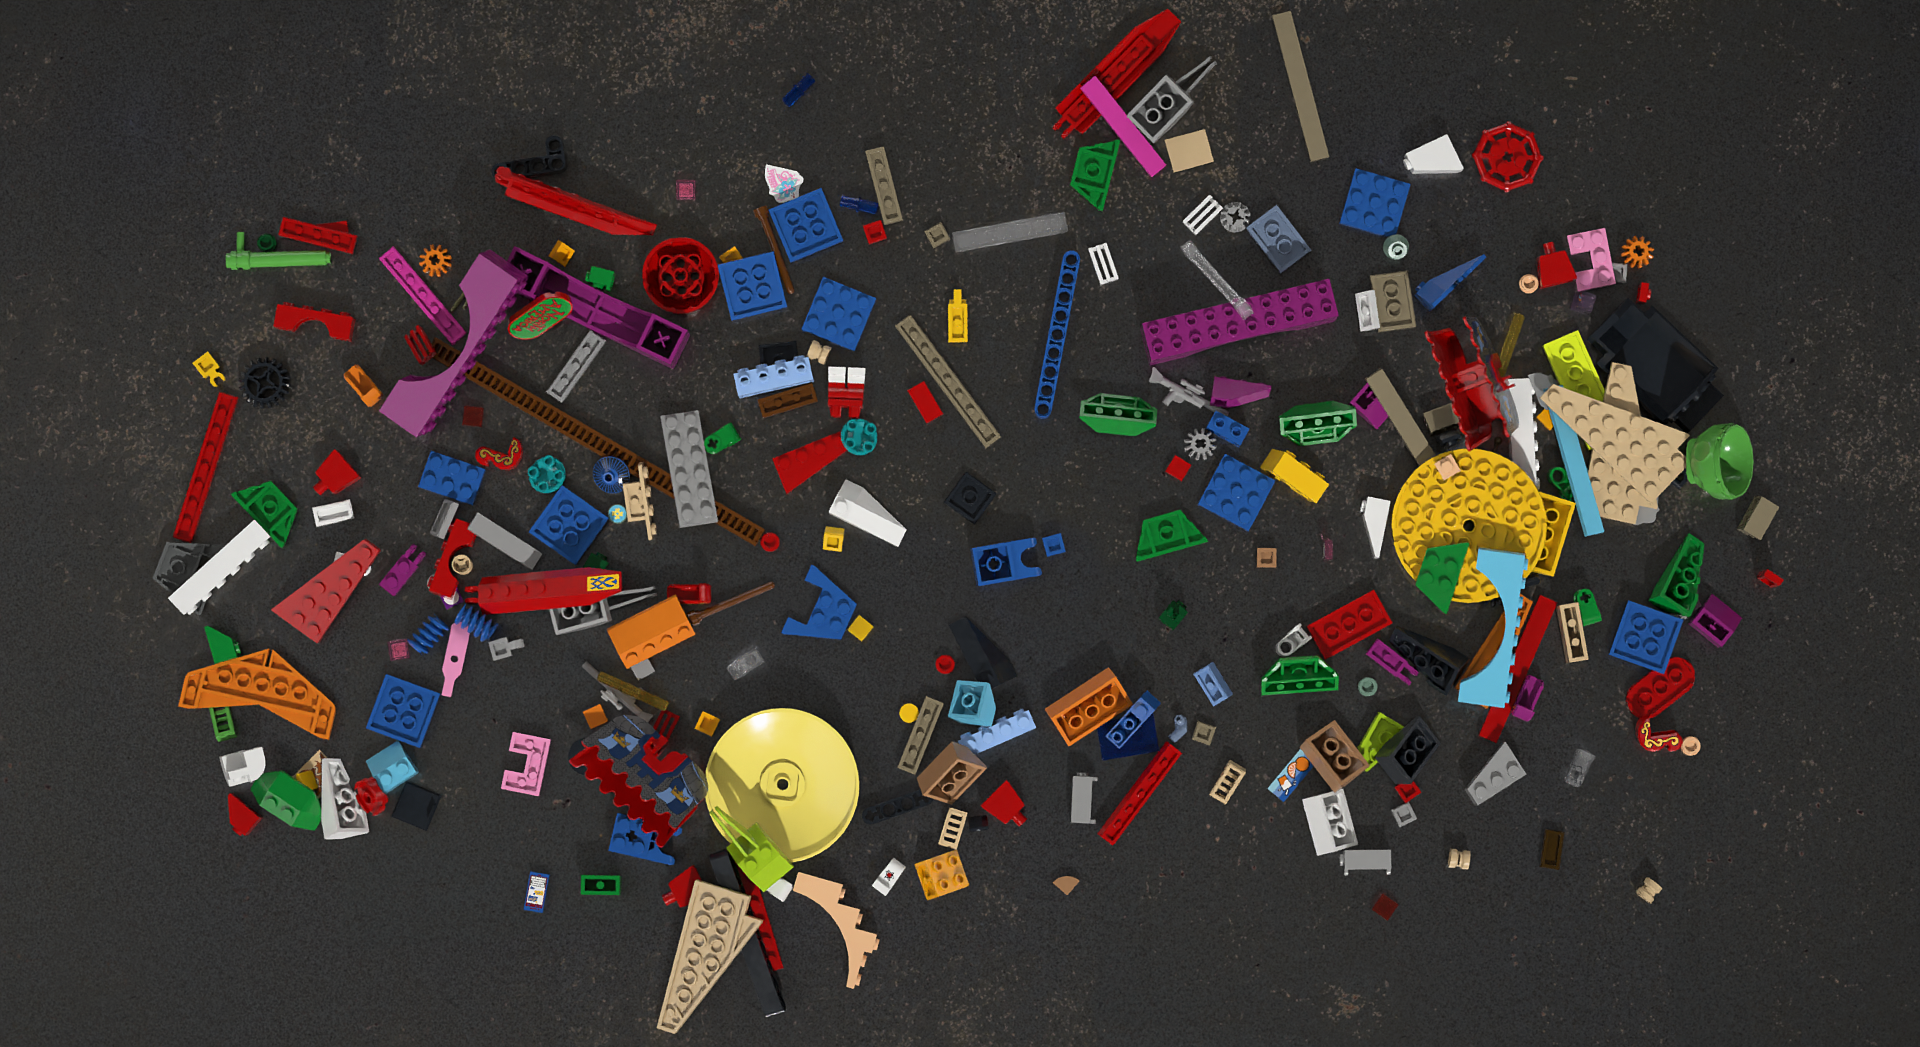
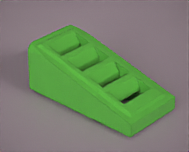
M227 706L225 709L214 711L218 707H210V715L217 741L222 742L236 738L237 735L230 707ZM223 714H226V715H227V716H225V717H221V718H217V719H216V716L223 715ZM228 721V724L218 726V724Z

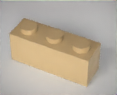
M1579 603L1557 606L1556 610L1566 663L1588 660Z

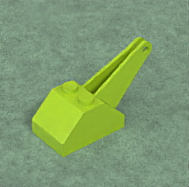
M716 806L715 810L741 834L736 839L718 815L712 810L709 812L732 839L733 842L727 846V850L737 865L763 892L794 867L757 822L749 829H746Z

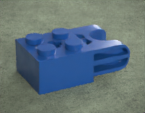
M1036 538L970 548L976 586L1040 576L1042 574L1041 568L1026 567L1021 562L1022 552L1027 548L1034 547L1037 544ZM992 558L998 563V565H995V569L989 567Z
M617 813L608 851L668 865L675 864V858L665 854L655 843L657 833L651 832L648 834L641 830L642 819L630 820L626 814ZM680 827L673 835L678 836L682 834L683 829ZM631 831H635L634 834L637 835V839H633V842L628 837V833H631Z

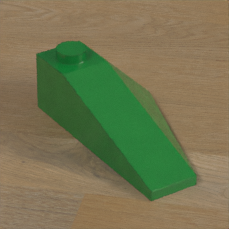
M1690 533L1687 534L1657 582L1648 600L1665 612L1686 617L1691 616L1699 596L1697 589L1701 579L1699 572L1703 562L1705 543Z

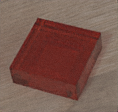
M465 406L462 425L482 427L484 408Z
M1382 894L1371 910L1388 921L1398 907V904Z

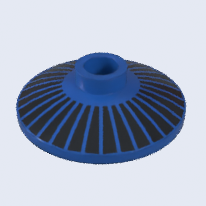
M606 456L595 464L593 478L601 490L608 493H618L623 490V483L630 481V472L627 465L621 459ZM607 474L611 475V480L607 477Z

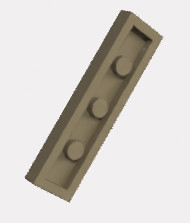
M884 146L865 151L884 225L903 221Z
M926 696L897 768L916 775L944 703Z

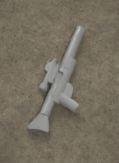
M1155 367L1152 368L1149 382L1160 383L1170 388L1168 395L1162 400L1166 406L1172 400L1177 403H1182L1186 400L1199 408L1204 406L1213 412L1218 411L1228 416L1229 411L1221 407L1210 406V401L1199 396L1200 393L1205 394L1204 390H1202L1204 387L1198 384L1194 386L1187 382V380L1182 379L1180 384L1187 386L1184 388L1163 377Z
M587 661L582 665L583 669L607 689L606 692L600 691L601 697L606 702L609 700L618 710H621L623 705L617 702L619 700L636 716L649 723L653 714L643 712L634 704L636 699L645 693L642 687L635 691L629 687L622 689L610 677L606 679Z

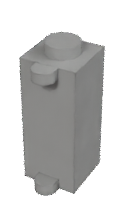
M1077 773V776H1073L1070 823L1096 824V820L1090 819L1092 781H1098V777H1088V773Z
M1343 850V854L1339 855L1340 866H1343L1344 875H1348V870L1386 869V875H1391V850Z

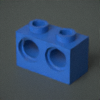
M1215 411L1205 430L1211 431L1216 436L1240 447L1249 428Z

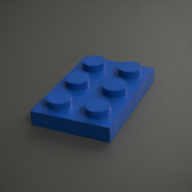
M430 451L418 487L474 505L486 469Z

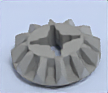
M1231 202L1225 205L1221 211V224L1230 232H1241L1250 223V212L1241 202ZM1237 210H1239L1238 216L1241 217V219H1237L1233 225V218L1227 214H1234Z

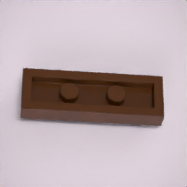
M812 383L758 399L763 419L818 402Z

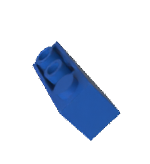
M1146 690L1105 737L1120 749L1161 702Z

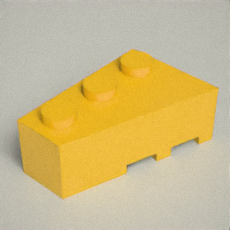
M1272 449L1260 468L1275 475L1277 480L1283 481L1292 490L1310 502L1317 503L1329 485L1324 481L1325 477L1318 472L1313 473L1310 471L1311 467L1305 462L1295 460L1296 456L1290 451L1286 450V452Z

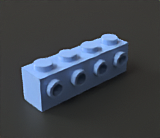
M804 355L794 357L793 361L786 362L785 359L775 361V365L767 366V364H760L756 366V369L752 370L742 368L733 374L739 398L814 382L810 360L808 357L805 358Z
M1020 709L1013 713L1014 717L1007 719L1004 716L995 720L996 724L992 727L981 726L977 728L979 732L975 734L967 732L961 735V740H958V743L967 746L976 755L1035 729L1036 726L1029 710L1024 711V709Z

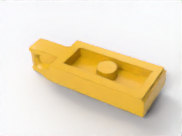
M954 289V299H949L948 343L968 342L966 299H961V289Z

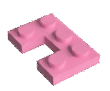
M1605 228L1567 235L1571 255L1590 251L1593 269L1575 272L1577 275L1576 284L1578 292L1616 285Z
M513 732L509 751L527 754L528 756L524 773L505 770L501 789L540 796L551 739Z

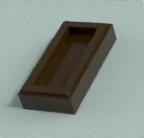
M1544 829L1539 867L1560 869L1565 832Z

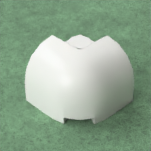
M262 747L242 750L219 757L229 787L252 782L258 779L265 769V756Z

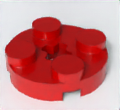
M374 777L363 778L356 782L354 790L357 789L358 794L355 796L361 808L366 813L372 812L373 816L383 812L386 807L385 804L388 803V797L382 792Z

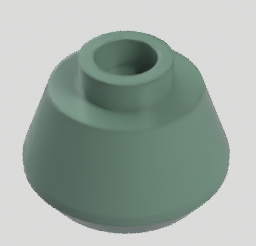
M1398 234L1391 235L1383 244L1385 255L1393 260L1403 258L1409 250L1407 239Z

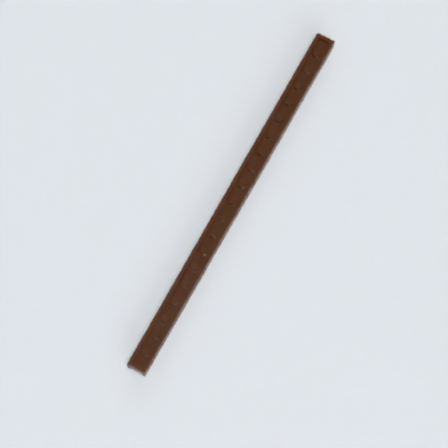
M434 337L432 346L437 354L432 358L448 368L451 367L462 352ZM477 361L471 370L468 369L465 373L467 379L599 456H613L621 459L627 465L630 474L639 479L638 464L639 462H644V467H648L649 478H646L647 484L674 499L671 477L666 471ZM715 501L718 522L715 523L756 547L765 529Z

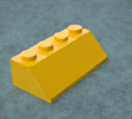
M1539 492L1547 516V534L1541 557L1532 572L1553 577L1576 503Z

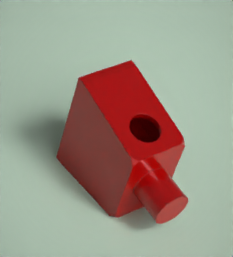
M1554 242L1543 244L1545 255L1537 258L1539 289L1575 281L1577 275L1566 251L1556 252Z
M334 449L315 472L321 480L313 488L319 495H322L328 488L332 493L337 494L360 480L361 476L339 451Z
M1007 780L981 805L983 809L1004 824H1007L1012 819L1020 827L1027 820L1020 812L1025 805Z
M692 865L668 883L671 891L662 895L666 906L677 901L680 908L689 905L695 880L702 881L695 865Z

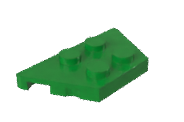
M1118 139L1079 148L1070 183L1074 190L1102 212L1120 144Z
M272 481L233 492L231 494L232 497L283 548L298 508Z
M1181 510L1145 519L1142 523L1136 562L1208 542V540Z
M1468 542L1427 548L1415 584L1445 614H1448L1470 545Z

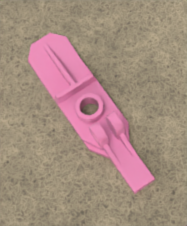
M462 622L457 625L455 623L451 625L442 666L445 679L441 695L451 697L454 681L462 672L470 633L467 632L468 626L464 629L461 628ZM451 656H456L457 662H452Z

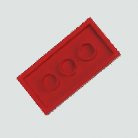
M1372 590L1306 627L1324 660L1389 626L1392 624V621L1375 590Z

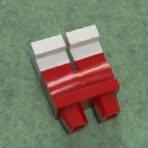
M828 367V407H830L831 417L841 418V409L849 408V418H859L861 409H863L865 368L848 367L847 387H845L846 367Z

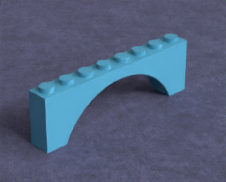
M1481 547L1478 549L1476 569L1493 583L1502 599L1506 619L1505 632L1501 645L1492 660L1476 674L1461 680L1458 702L1504 708L1505 703H1509L1510 692H1507V685L1512 684L1513 673H1509L1510 665H1514L1515 654H1512L1513 646L1517 647L1518 635L1514 634L1515 627H1519L1521 616H1517L1518 608H1522L1523 604L1520 590L1525 589L1526 578H1523L1522 575L1523 570H1527L1528 559L1525 558V553Z

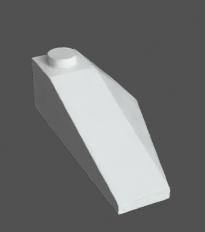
M845 480L829 510V514L899 547L906 529L863 487Z
M322 759L321 822L324 839H344L369 832L366 812L360 807L355 795L357 793L356 791L353 792L349 784L350 778L341 759Z

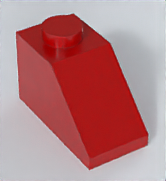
M234 793L228 795L230 824L234 826L232 830L240 836L242 834L248 836L263 817Z

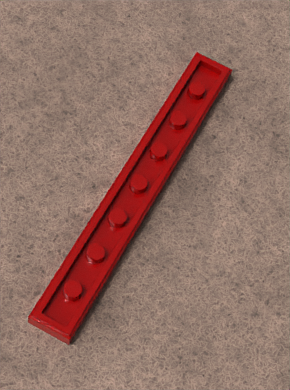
M219 391L173 538L189 543L193 542L239 399L236 396Z
M1539 595L1515 649L1514 665H1510L1509 673H1513L1512 684L1507 685V692H1510L1509 703H1505L1504 708L1490 707L1478 736L1497 743L1558 602Z

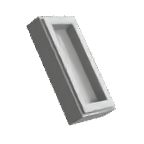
M444 499L430 531L431 535L441 539L445 538L458 508V503Z

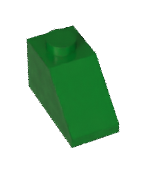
M211 626L204 627L215 664L240 657L239 653H242L239 642Z

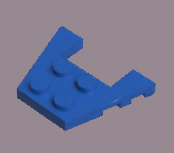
M811 564L805 581L823 588L807 625L788 617L781 633L842 640L857 604Z

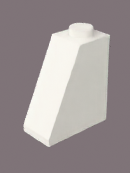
M1447 134L1406 153L1403 160L1406 169L1410 170L1412 174L1459 173L1464 169Z

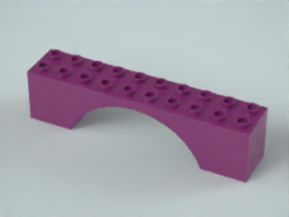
M514 246L507 261L528 275L525 280L527 282L526 286L521 292L518 291L517 294L533 301L547 292H550V294L563 292L571 297L573 310L566 318L674 370L690 337L688 330L653 313L613 298L577 280L550 263Z
M492 250L479 253L459 285L466 297L470 313L469 335L461 355L451 367L441 374L434 376L409 375L398 380L379 412L416 438L431 432L437 424L435 422L437 417H441L445 412L447 401H451L456 395V387L458 385L461 386L465 381V373L476 364L474 359L485 350L487 346L485 342L495 334L496 325L505 319L507 315L505 311L508 306L512 307L515 303L517 292H521L526 286L527 282L525 280L528 275Z
M1330 279L1145 322L1142 323L1140 331L1150 366L1184 358L1206 349L1251 337L1283 331L1301 330L1331 323L1339 315Z

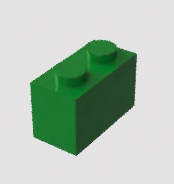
M581 875L582 895H621L622 875Z

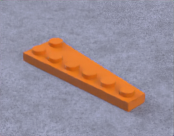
M1520 594V597H1523L1522 608H1518L1517 616H1521L1520 625L1515 627L1514 634L1518 636L1533 601ZM1505 610L1454 687L1457 691L1460 689L1462 679L1468 678L1482 670L1497 653L1505 632ZM1480 705V706L1484 707L1485 709L1488 708V706Z

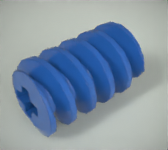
M465 604L456 616L454 623L457 625L462 622V629L468 626L467 632L471 633L474 631L475 638L481 635V642L486 639L488 640L498 627V623L491 626L492 619L485 622V614L479 618V610L472 613L473 606L466 609Z
M435 615V618L428 616L430 623L423 622L425 629L417 628L420 634H412L415 639L414 641L407 639V642L421 655V652L429 653L427 646L434 647L432 640L439 642L437 635L444 636L442 629L447 631L450 629L437 615Z

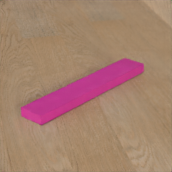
M1096 76L1080 87L1150 177H1153L1166 166Z
M394 246L379 258L452 346L467 334Z

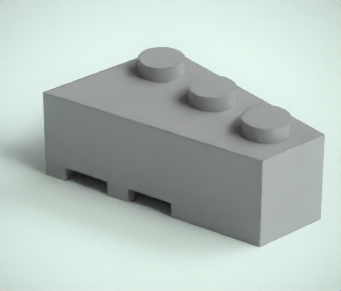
M1506 742L1500 744L1498 749L1465 788L1466 793L1475 806L1480 805L1526 775Z

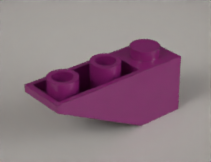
M1224 376L1214 377L1210 406L1229 409L1269 397L1271 386L1261 382H1247L1243 379L1233 380Z

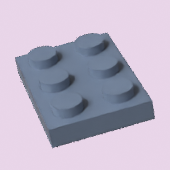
M1277 205L1246 227V230L1280 274L1311 251Z

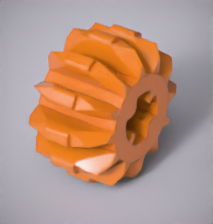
M1633 236L1632 240H1626L1627 245L1621 247L1626 251L1621 253V256H1627L1624 263L1626 264L1631 261V268L1635 264H1637L1638 268H1642L1643 264H1649L1648 259L1653 258V255L1649 252L1654 251V248H1648L1651 242L1647 241L1644 243L1645 237L1643 236L1639 241L1637 236ZM1636 248L1638 251H1641L1639 256L1633 252Z
M430 245L431 251L424 248L426 256L423 254L419 256L425 260L421 261L419 265L425 266L423 272L429 271V276L433 277L436 271V275L441 277L440 271L442 270L446 274L448 271L445 269V266H452L451 263L446 262L451 260L452 257L447 255L449 252L447 249L442 250L441 245H438L436 250L434 245ZM437 257L440 262L438 264L436 262V265H434L431 261L432 258L435 259Z

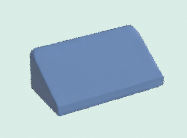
M1213 662L1193 674L1213 707L1233 695Z

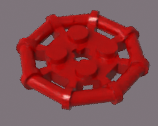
M1511 121L1488 130L1484 129L1474 153H1472V158H1474L1481 176L1480 180L1504 190V192H1509V190L1526 184H1532L1541 161L1544 160V156L1541 155L1534 137L1535 133L1516 126ZM1505 132V138L1499 140L1493 138L1494 135ZM1511 132L1524 137V139L1520 142L1518 139L1512 138ZM1487 141L1492 144L1488 154L1482 153ZM1527 142L1530 145L1533 155H1527L1526 149L1524 147V145ZM1505 152L1512 155L1510 162L1503 160L1502 157L1505 155ZM1482 159L1488 160L1491 168L1488 172ZM1533 161L1528 173L1523 170L1526 162ZM1493 173H1498L1504 177V182L1492 177L1491 175ZM1520 174L1522 177L1512 182L1509 177Z

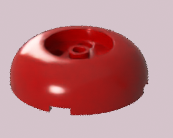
M686 237L670 238L659 243L646 257L642 270L643 286L649 298L661 309L676 314L694 312L706 305L713 297L719 281L718 265L713 254L702 243ZM684 260L685 265L678 267L677 261ZM692 273H698L699 278L697 280H692ZM671 274L672 279L665 281L664 275ZM684 274L685 278L684 280H679L678 276ZM679 287H685L686 292L684 294H679Z

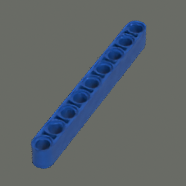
M1075 251L1066 252L1062 260L1034 408L1035 415L1040 419L1048 418L1052 411L1080 263V256ZM1074 256L1077 262L1069 265L1066 262V258ZM1066 274L1071 275L1073 281L1069 284L1062 280V277ZM1066 293L1070 299L1067 302H1062L1059 300V295ZM1057 312H1064L1066 319L1059 321L1056 319L1055 314ZM1059 330L1062 333V338L1059 340L1054 339L1052 332ZM1056 349L1059 352V356L1051 358L1048 355V351ZM1053 368L1055 375L1053 377L1046 376L1045 369ZM1044 386H1048L1051 388L1052 393L1045 396L1041 393V389ZM1040 405H1045L1048 407V412L1042 415L1038 412L1037 408Z

